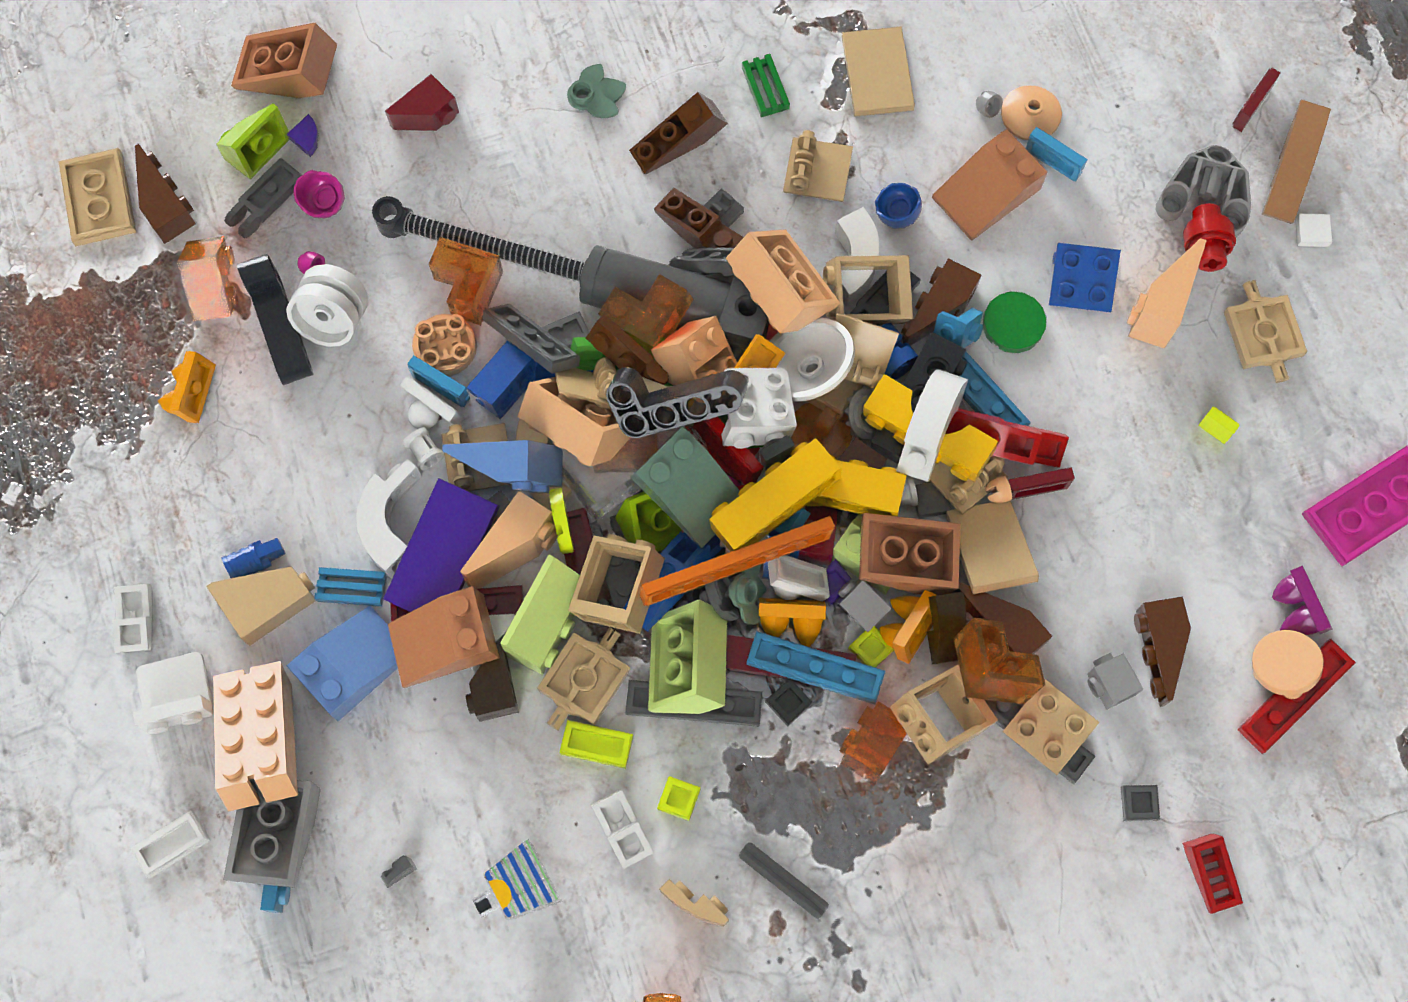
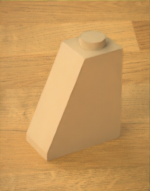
M292 566L212 582L206 586L240 638L249 646L316 601L311 593L315 586L305 572L299 575Z

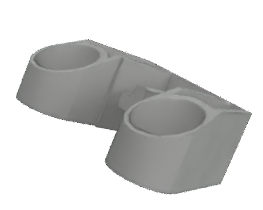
M1212 145L1187 155L1156 203L1155 210L1158 216L1166 221L1177 220L1186 208L1191 193L1196 186L1198 176L1201 175L1203 177L1198 196L1202 197V201L1208 202V200L1215 201L1221 181L1225 182L1218 206L1221 208L1222 215L1234 217L1238 221L1239 227L1235 229L1236 237L1239 236L1250 218L1249 172L1228 149L1222 146ZM1210 156H1218L1222 159L1223 162H1218L1212 159ZM1172 199L1178 203L1179 209L1177 211H1169L1164 207L1163 201Z

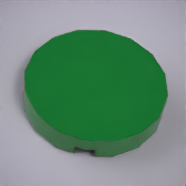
M1010 291L999 294L990 301L983 315V330L986 338L998 346V349L1009 353H1021L1032 349L1041 340L1046 330L1047 317L1043 307L1035 298L1023 292Z

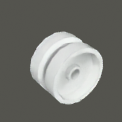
M316 265L305 272L298 288L294 292L286 308L287 318L293 328L304 338L328 347L341 346L349 342L369 304L368 292L363 283L352 273L332 265Z

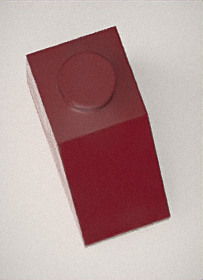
M430 74L386 109L385 113L390 126L394 130L437 131L443 125L450 124L459 113L455 96Z
M806 505L805 510L811 514L804 525L831 516L835 527L828 540L799 550L798 559L812 564L829 566L833 556L838 509L826 506L807 507Z

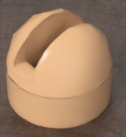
M1006 476L994 478L987 483L985 491H992L993 493L987 497L993 503H1005L1012 500V492Z

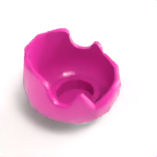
M307 171L297 179L293 189L297 205L302 211L314 218H330L332 215H336L341 210L345 200L343 185L335 176L327 172Z

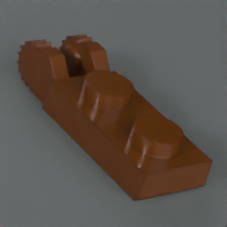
M603 315L597 320L585 338L595 349L605 355L619 369L625 367L633 368L643 378L662 385L668 382V372L663 370V367L653 359L654 357L607 315Z

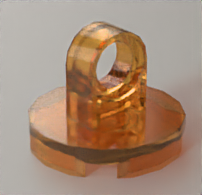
M811 403L803 404L795 412L797 426L791 436L795 447L803 442L810 443L816 438L828 453L838 460L852 440L851 426L845 424L848 419L847 414L844 413L839 420L840 414L828 406L821 410Z

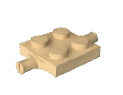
M1256 280L1248 281L1242 285L1248 301L1241 305L1227 307L1224 311L1242 368L1247 369L1261 365L1271 366L1275 382H1285L1289 379L1284 362L1303 357L1307 353L1288 295L1274 298L1261 297Z
M609 627L599 644L587 641L576 633L572 634L537 687L539 692L552 699L558 706L549 721H547L548 725L559 731L568 714L579 716L595 726L631 670L628 665L616 659L610 651L621 636L616 630L614 632V629Z

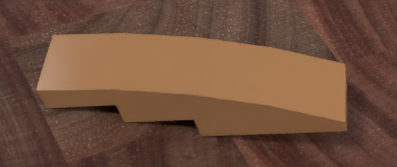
M1300 100L1279 156L1280 161L1271 182V190L1262 215L1290 224L1294 223L1321 145L1331 111L1330 108Z

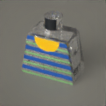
M529 839L521 843L483 874L490 889L473 898V902L481 917L500 908L507 920H513L562 901Z

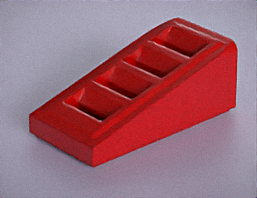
M1213 833L1182 843L1208 912L1213 914L1243 904L1223 836ZM1210 848L1213 851L1212 853L1203 856L1200 852ZM1217 861V867L1206 870V864ZM1220 875L1223 876L1224 880L1210 884L1209 879ZM1228 889L1229 894L1214 898L1213 893Z

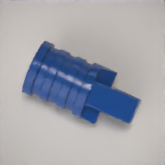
M275 538L263 544L260 540L249 544L248 547L221 557L232 579L256 574L258 571L261 572L271 567V561L285 555V551L279 539Z

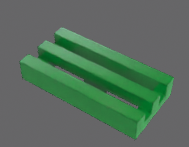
M771 54L764 55V59H759V57L753 58V62L748 63V60L743 61L742 70L761 118L790 109V102ZM763 67H766L781 103L779 105L776 102ZM753 70H756L771 106L769 108H766L752 73Z

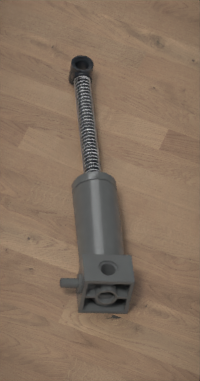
M382 197L372 207V215L378 230L387 238L414 234L415 237H425L426 240L431 239L432 242L436 240L437 243L442 242L443 245H453L454 248L459 247L460 250L464 248L465 251L470 250L471 253L476 251L477 255L481 253L482 256L487 255L489 258L493 256L494 259L498 258L500 261L504 259L505 262L510 261L511 264L515 263L517 266L521 264L522 267L527 266L528 269L532 267L534 271L538 269L539 272L544 271L545 274L549 272L550 275L555 274L556 277L561 276L562 279L567 277V280L572 279L573 282L578 281L580 283L579 299L581 303L652 324L658 323L659 326L678 330L691 321L717 316L737 362L756 334H760L766 339L769 324L768 316L760 305L752 300L747 287L735 275L732 283L599 245L594 246L584 263L583 260L581 262L578 259L572 260V257L569 259L566 255L562 257L561 254L555 255V252L551 254L549 250L544 252V249L538 250V247L534 249L532 246L527 247L526 244L523 246L521 242L516 244L515 241L513 243L509 239L505 241L504 238L499 239L498 236L495 238L492 234L488 236L487 233L482 234L481 231L477 233L476 230L471 231L470 228L465 229L464 226L460 228L459 225L454 226L453 223L450 225L448 222L442 223V220L437 221L436 218L432 220L431 217L426 218L425 215L421 217L419 213L414 215L412 209L403 207L402 203L394 197ZM389 215H396L391 220H385Z

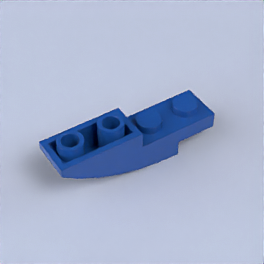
M681 531L660 554L665 560L659 578L710 560L723 548L720 547L721 540L715 534L700 548L685 532L682 533ZM687 592L649 605L642 628L648 632ZM628 599L627 603L625 604V606H624V608H623V609H625V610H626V608H627L629 599Z

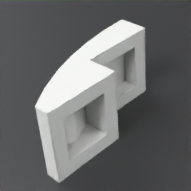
M151 584L114 587L116 619L112 620L115 653L150 650L152 636Z
M622 789L591 804L623 869L654 853Z

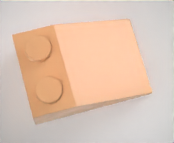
M1200 238L1151 284L1146 294L1140 293L1136 305L1132 307L1128 316L1127 324L1132 325L1128 337L1161 348L1166 347L1181 324L1207 240Z
M518 491L460 572L468 587L473 586L476 589H480L539 557L544 549L548 551L558 536L552 511L521 491Z

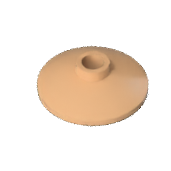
M1022 86L1007 95L1001 108V117L1010 133L1020 139L1028 140L1036 127L1052 135L1061 122L1062 109L1057 98L1048 90L1038 86ZM1029 106H1034L1037 110H1032Z

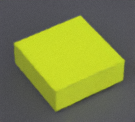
M1212 407L1198 426L1225 444L1240 425L1218 408Z
M875 626L869 632L864 631L848 647L853 654H857V658L863 664L875 668L895 651L886 644L880 631Z
M669 776L657 810L690 821L701 787Z

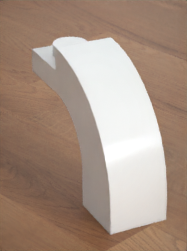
M864 206L837 220L835 235L848 256H879L878 232ZM875 270L841 271L843 302L846 307L855 303L866 292L873 280Z
M938 369L932 373L923 389L910 421L897 472L926 482L930 480L944 435L953 415L959 409L968 379Z
M408 458L402 464L399 463L390 470L387 475L388 479L385 482L378 475L374 474L365 486L357 507L356 522L361 543L376 566L382 572H385L390 579L393 578L407 548V545L391 530V514L396 503L422 477L417 466Z

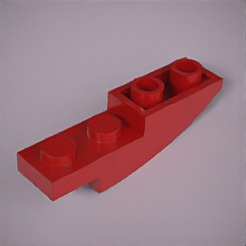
M958 409L955 412L945 433H955L970 424L998 441L993 456L1030 465L1039 463L1060 468L1069 440L1066 434L1007 422L1000 417L964 409Z

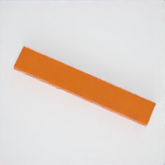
M831 516L647 582L641 585L640 598L644 606H649L828 540L835 525Z

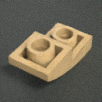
M669 879L659 889L677 907L702 921L723 927L729 922V919L725 916L729 910L716 896L709 900L703 894L693 904L690 899L694 894L680 880L674 884Z

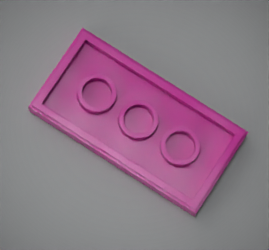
M1408 445L1302 513L1303 517L1341 567L1408 524Z

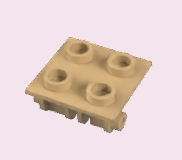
M810 130L803 131L799 138L793 137L783 192L843 202L853 146L817 141L816 137H814L815 133Z
M837 313L834 321L847 329L855 346L854 362L844 380L875 389L885 374L899 333Z
M603 357L597 361L593 372L578 368L556 372L558 392L573 401L583 399L593 402L600 408L611 409L607 401L606 391L617 372L615 364L607 357Z
M505 423L466 430L462 429V425L455 424L449 426V432L441 434L443 445L508 441ZM444 452L449 483L469 492L510 485L498 482Z
M991 456L975 482L969 478L967 481L959 479L950 472L951 468L942 462L935 463L929 481L963 515L990 493L985 491L986 485L990 480L1001 476L1008 478V476L1003 472L1004 459Z
M1044 679L1003 732L1053 773L1058 775L1100 722Z

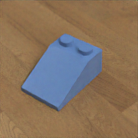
M530 440L443 445V452L498 482L512 484V490H529L530 493H549V487H562L563 449L557 446Z
M368 606L311 643L286 665L337 721H340L398 669L388 624L371 606Z

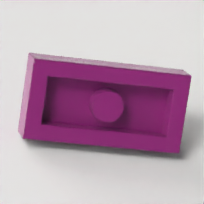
M1303 565L1290 570L1291 574L1282 579L1276 586L1272 598L1285 604L1305 602V605L1294 610L1285 619L1280 631L1290 630L1304 635L1319 632L1321 635L1333 630Z

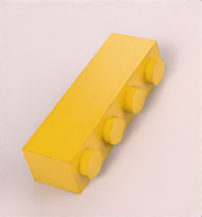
M816 438L810 443L803 442L791 452L789 459L782 464L780 462L774 463L766 470L764 478L756 484L754 482L748 483L739 491V497L729 504L724 502L711 513L712 517L709 519L711 529L730 552L759 542L841 479L840 465Z
M831 455L841 467V479L810 503L858 514L870 513L898 517L907 475L900 474V472L896 471L897 469L892 467L877 469L868 467L867 463L860 460L844 462L836 460Z

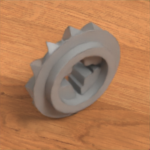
M869 388L854 390L853 396L847 398L849 407L844 410L848 414L845 424L851 426V435L858 436L860 440L872 439L877 431L876 428L866 422L864 415L861 419L863 406L873 392Z

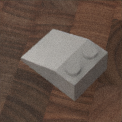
M250 779L260 798V804L236 810L223 880L295 888L315 824L321 789L312 781L297 780L298 796L267 803L255 780Z

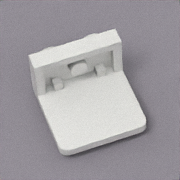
M784 368L725 369L724 371L735 370L742 373L747 379L748 386L739 409L728 414V420L721 434L723 446H734L740 449L754 445L768 446L786 435L791 438L797 424L788 372Z
M192 652L141 665L136 669L142 710L133 712L135 726L149 734L167 731L169 727L179 724H196L201 722L202 718L214 715L204 657L199 652Z

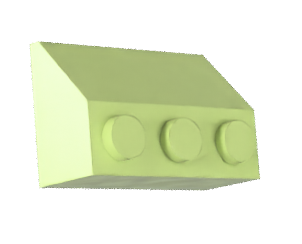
M551 555L547 556L500 642L508 658L542 675L547 667L551 668L559 656L560 651L557 648L562 638L567 640L574 629L575 621H573L575 615L568 611L580 577L578 573Z
M696 600L668 611L652 627L648 711L653 713L702 714L725 706L727 620L722 619L712 605L702 600Z

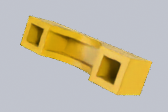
M884 374L863 406V415L866 417V422L878 430H882L884 427L894 433L893 437L904 445V439L913 416L911 407L912 390ZM969 424L960 431L944 435L935 463L942 462L951 468L950 472L961 480L967 481L969 478L975 482L995 452L998 441Z

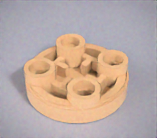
M441 314L420 321L416 325L412 347L417 358L445 375L452 376L460 373L471 364L476 354L477 343L472 328L461 315Z
M1276 631L1262 638L1256 645L1252 657L1253 675L1269 691L1284 695L1289 699H1296L1302 693L1312 689L1320 680L1323 671V655L1319 646L1310 637L1296 631Z

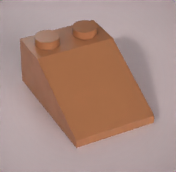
M316 23L247 35L231 86L238 90L294 98L323 95L337 43Z
M1005 129L983 145L932 195V198L967 237L973 241L1040 191L1048 172L1010 131Z
M870 513L862 514L860 580L914 594H922L924 590H927L936 595L951 594L959 589V523Z
M473 586L440 596L388 623L403 688L500 658L485 597Z

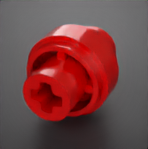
M1211 203L1199 205L1193 209L1192 220L1187 223L1183 231L1184 248L1187 251L1200 238L1207 240L1198 268L1206 272L1218 271L1227 265V255L1233 251L1236 244L1235 227L1227 216L1221 214V208L1218 205Z

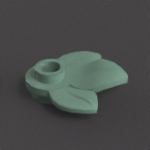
M602 64L591 65L581 72L579 80L572 83L567 91L568 102L576 109L587 110L594 117L611 118L619 113L615 102L624 94L626 83L616 79L604 78ZM579 95H587L586 98H578Z
M761 564L744 570L729 585V597L734 606L739 607L741 618L746 624L754 625L759 622L758 609L755 602L767 590L762 580L758 577Z

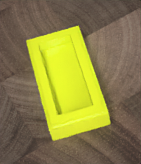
M567 720L559 753L560 755L626 769L633 734Z

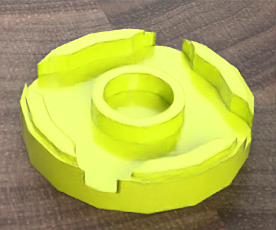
M562 487L550 489L549 498L553 521L558 535L557 541L560 553L574 552Z

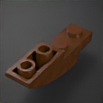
M673 188L654 208L655 213L694 248H735L744 238L722 224L719 215L676 188Z

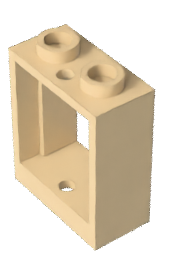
M909 255L836 256L826 262V266L823 269V280L840 302L836 308L826 313V316L831 320H835L837 313L873 325H883L890 322L892 324H903L913 319ZM841 270H887L889 313L844 314Z
M608 534L607 538L593 536L568 611L583 621L640 634L649 606L643 605L640 598L641 585L659 578L665 558L655 550V545L647 541L636 540L634 544L626 542V539L614 534ZM612 556L642 562L626 610L596 603Z
M960 664L908 691L890 706L897 720L928 765L980 735L998 721ZM935 691L939 692L965 730L947 742L919 702V700Z

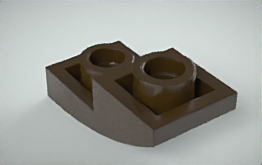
M964 592L928 597L934 628L932 631H927L932 665L963 660L967 630Z

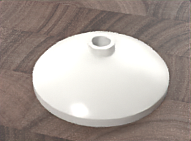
M818 318L799 331L778 332L770 340L772 344L785 352L776 368H784L788 372L792 401L811 400L828 393L843 381L854 362L855 346L849 332L843 325L828 318Z

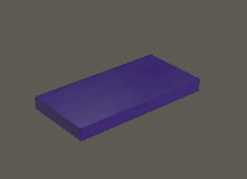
M438 478L383 599L411 612L440 596L462 590L465 580L460 571L487 535L500 505Z

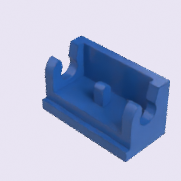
M506 341L466 388L472 395L477 397L476 402L501 419L525 392L529 382L534 381L533 370L536 362L521 349Z

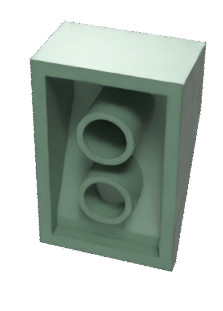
M683 426L630 477L700 548L715 535L709 521L713 510L724 502L729 504L739 497V489L710 453Z

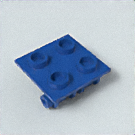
M1058 243L1052 260L1054 271L1049 305L1112 312L1121 250Z

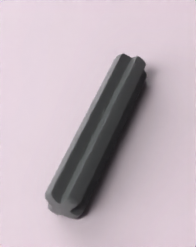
M747 843L739 854L741 860L812 916L818 919L822 917L829 906L828 902L753 843Z

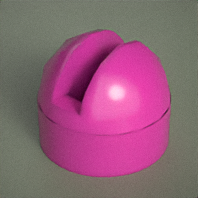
M305 252L298 258L297 265L299 271L305 274L313 266L325 265L324 256L316 252Z

